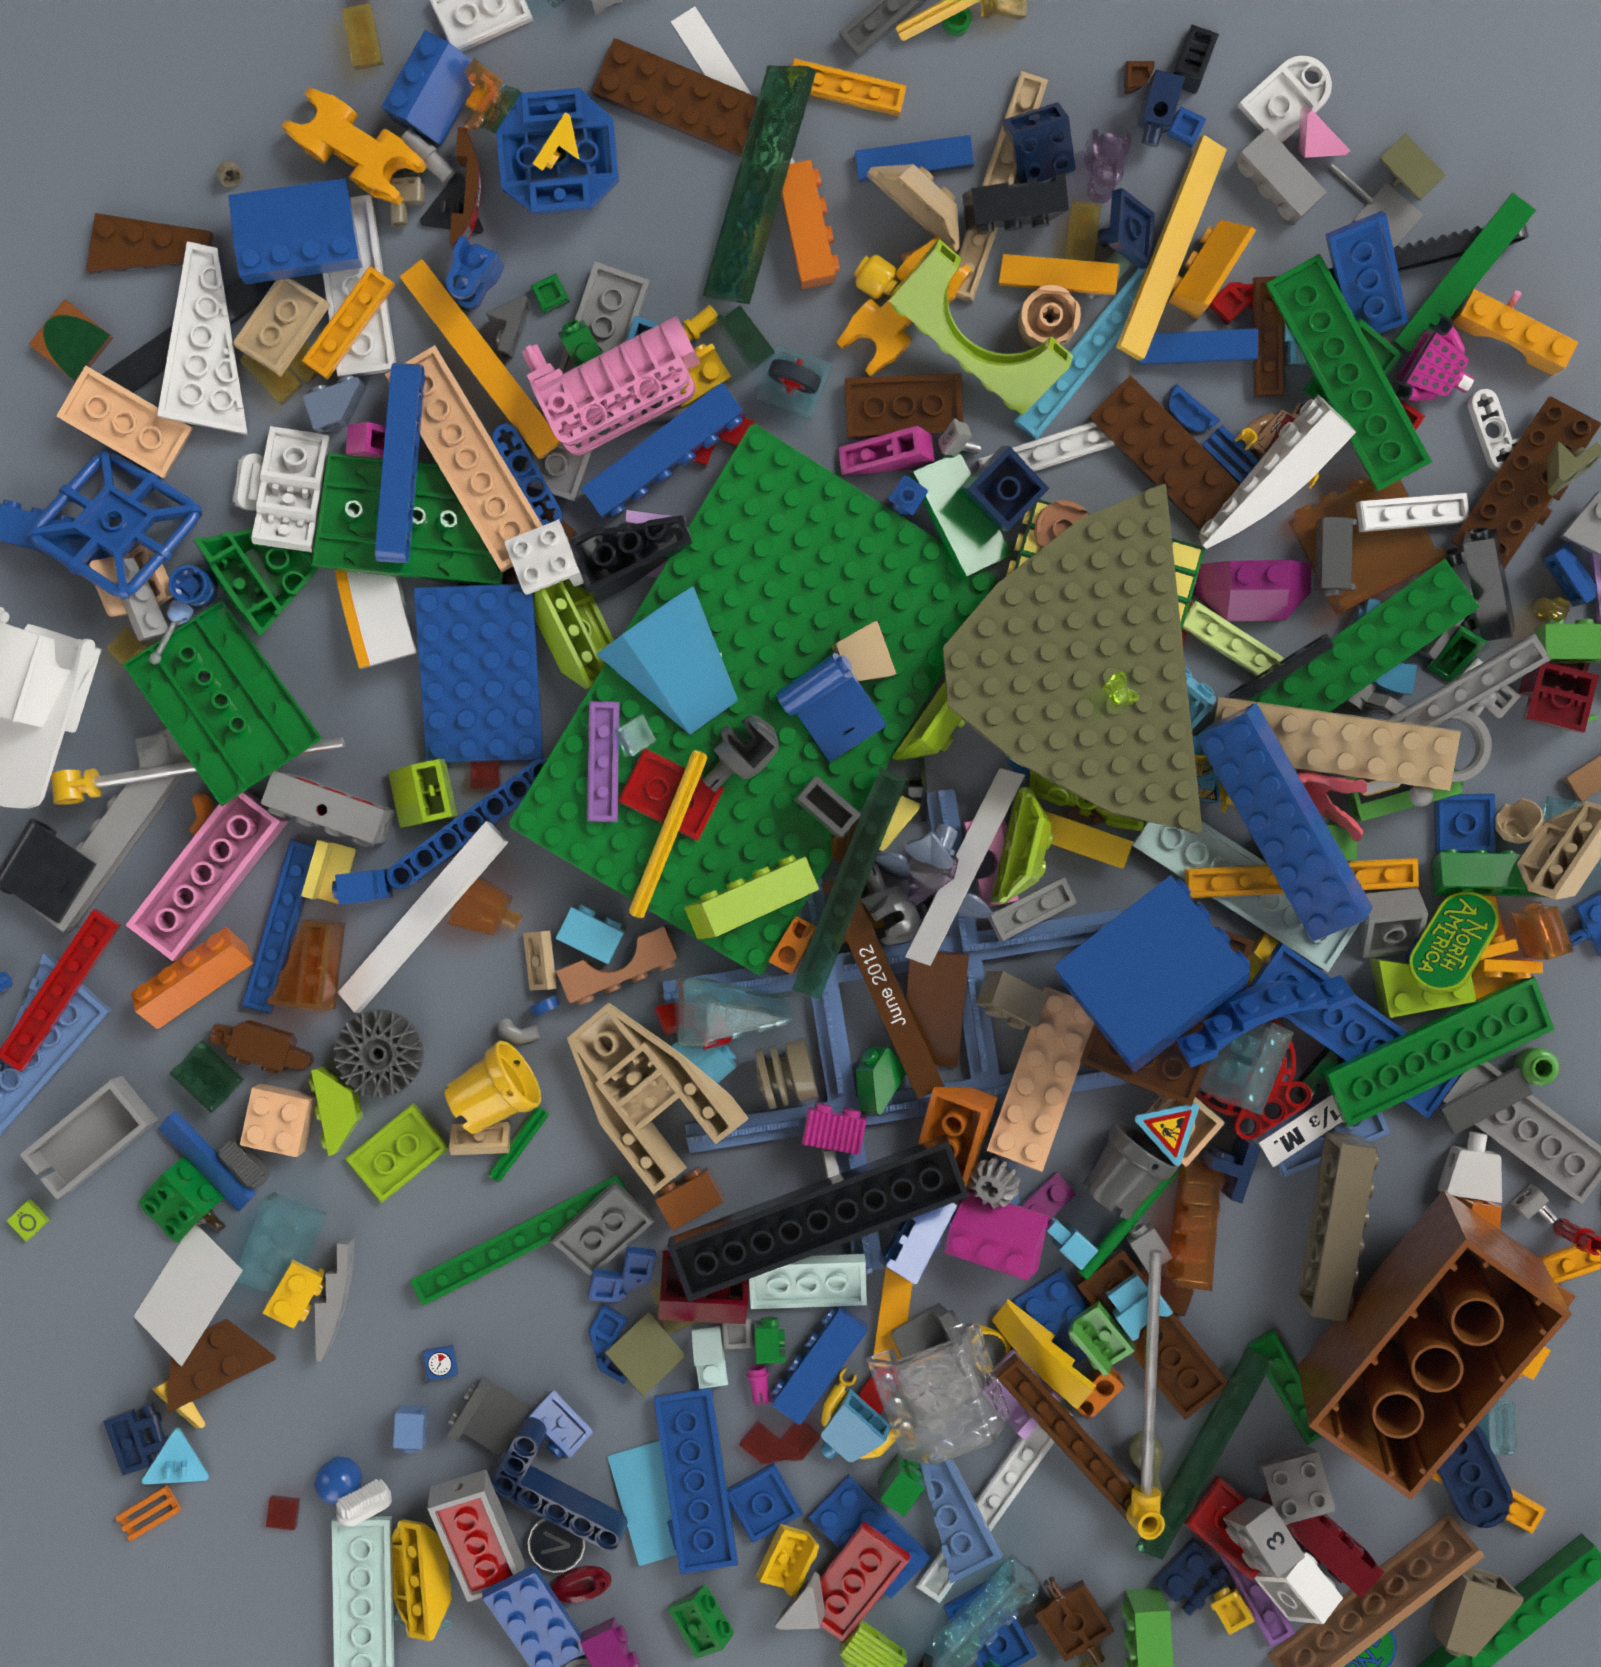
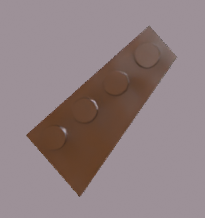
M95 213L86 271L93 274L107 270L126 271L129 268L143 267L148 269L162 265L181 266L184 263L187 241L212 247L213 233L207 230Z

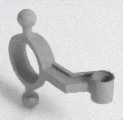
M1374 682L1343 703L1357 712H1361L1363 708H1366L1371 712L1388 717L1407 708L1390 696L1375 693L1374 691L1377 686ZM1496 692L1470 706L1468 711L1463 710L1448 719L1464 724L1473 734L1476 744L1472 761L1464 769L1453 772L1452 782H1461L1473 778L1484 769L1489 761L1492 749L1491 736L1479 715L1484 708L1490 707L1495 703L1497 699ZM1413 786L1409 791V799L1416 806H1426L1433 800L1432 788Z

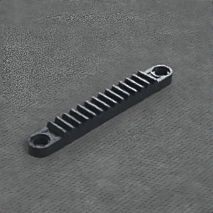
M1526 224L1509 245L1529 237ZM1476 226L1471 231L1464 229L1459 234L1455 231L1448 237L1443 234L1436 240L1431 237L1425 243L1422 240H1419L1414 245L1407 243L1402 249L1399 245L1395 246L1393 249L1398 272L1461 257L1483 228ZM1332 267L1329 269V271L1335 281V276Z

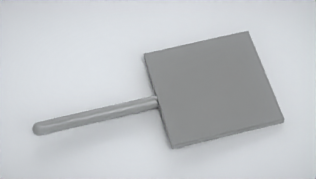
M1333 163L1328 165L1331 171L1368 202L1354 219L1355 222L1380 211L1386 213L1393 248L1397 246L1423 216L1419 210L1387 182L1371 198Z

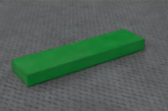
M1271 1329L1248 1342L1305 1444L1309 1445L1323 1437L1309 1427L1299 1372L1276 1332Z

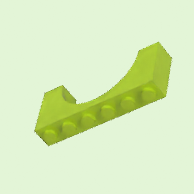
M938 239L894 289L889 302L898 314L906 315L913 321L920 333L929 335L934 339L940 350L955 357L966 372L976 375L987 390L997 393L1009 409L1017 410L1023 415L1070 368L1073 355L1053 337L1048 338L1044 343L1031 350L1015 354L991 352L977 346L966 338L955 324L948 304L949 282L958 269L962 258L943 241Z

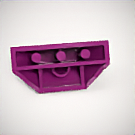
M1241 560L1201 564L1194 586V594L1228 622L1285 621L1311 593V563L1294 560Z

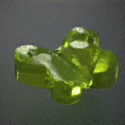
M1123 671L1115 673L1111 680L1103 686L1116 707L1122 704L1132 705L1139 699L1137 692L1127 688V676Z

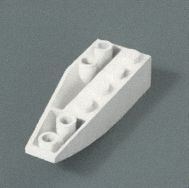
M1318 395L1314 400L1310 399L1302 406L1301 414L1293 423L1288 422L1280 430L1279 438L1231 497L1223 504L1214 518L1204 524L1198 537L1206 549L1239 533L1287 501L1308 483L1356 433L1351 425L1322 397Z

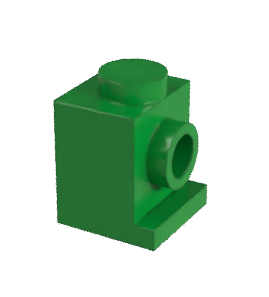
M763 1317L761 1321H755L756 1364L786 1362L785 1349H780V1347H785L784 1329L779 1330L777 1317Z

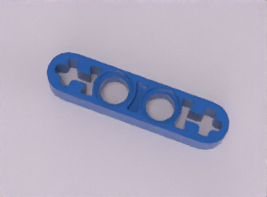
M510 424L499 425L493 432L494 444L541 524L544 526L551 522L547 519L542 520L545 513L540 505L536 508L533 505L542 503L547 497L551 499L550 501H545L547 507L551 512L555 510L557 512L553 515L554 521L559 520L561 523L563 520L562 511L519 432ZM507 432L509 435L514 433L511 441L516 449L519 446H522V449L511 453L505 442H499L503 439L502 433ZM519 456H524L529 461L528 468L523 472H518L513 468V461ZM539 482L542 484L543 492L539 497L534 498L527 494V487L530 483Z

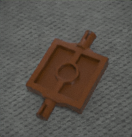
M1049 1577L1050 1583L1046 1579L1043 1585L1052 1597L1034 1609L1036 1617L1065 1662L1078 1654L1087 1652L1094 1665H1100L1098 1659L1103 1663L1105 1657L1097 1645L1103 1638L1114 1632L1111 1623L1083 1579L1071 1587L1061 1590L1054 1577Z

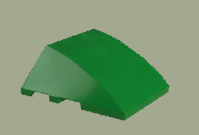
M254 526L247 530L232 533L229 531L223 532L218 536L194 538L193 541L210 573L242 620L259 637L264 634L319 570V568L310 567L312 557L307 551L252 544L251 537Z

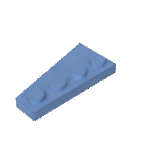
M945 1448L922 1460L920 1465L929 1500L932 1503L935 1515L934 1520L942 1543L944 1559L946 1558L949 1570L950 1583H953L1001 1559L1003 1554L948 1449Z

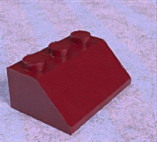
M663 1250L658 1320L746 1324L749 1279L688 1302L670 1252Z

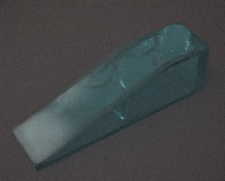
M677 977L674 1011L678 1046H709L716 1044L718 1039L730 1036L732 1039L742 1037V1033L753 1030L763 1032L792 1023L790 1001L787 997L709 978Z

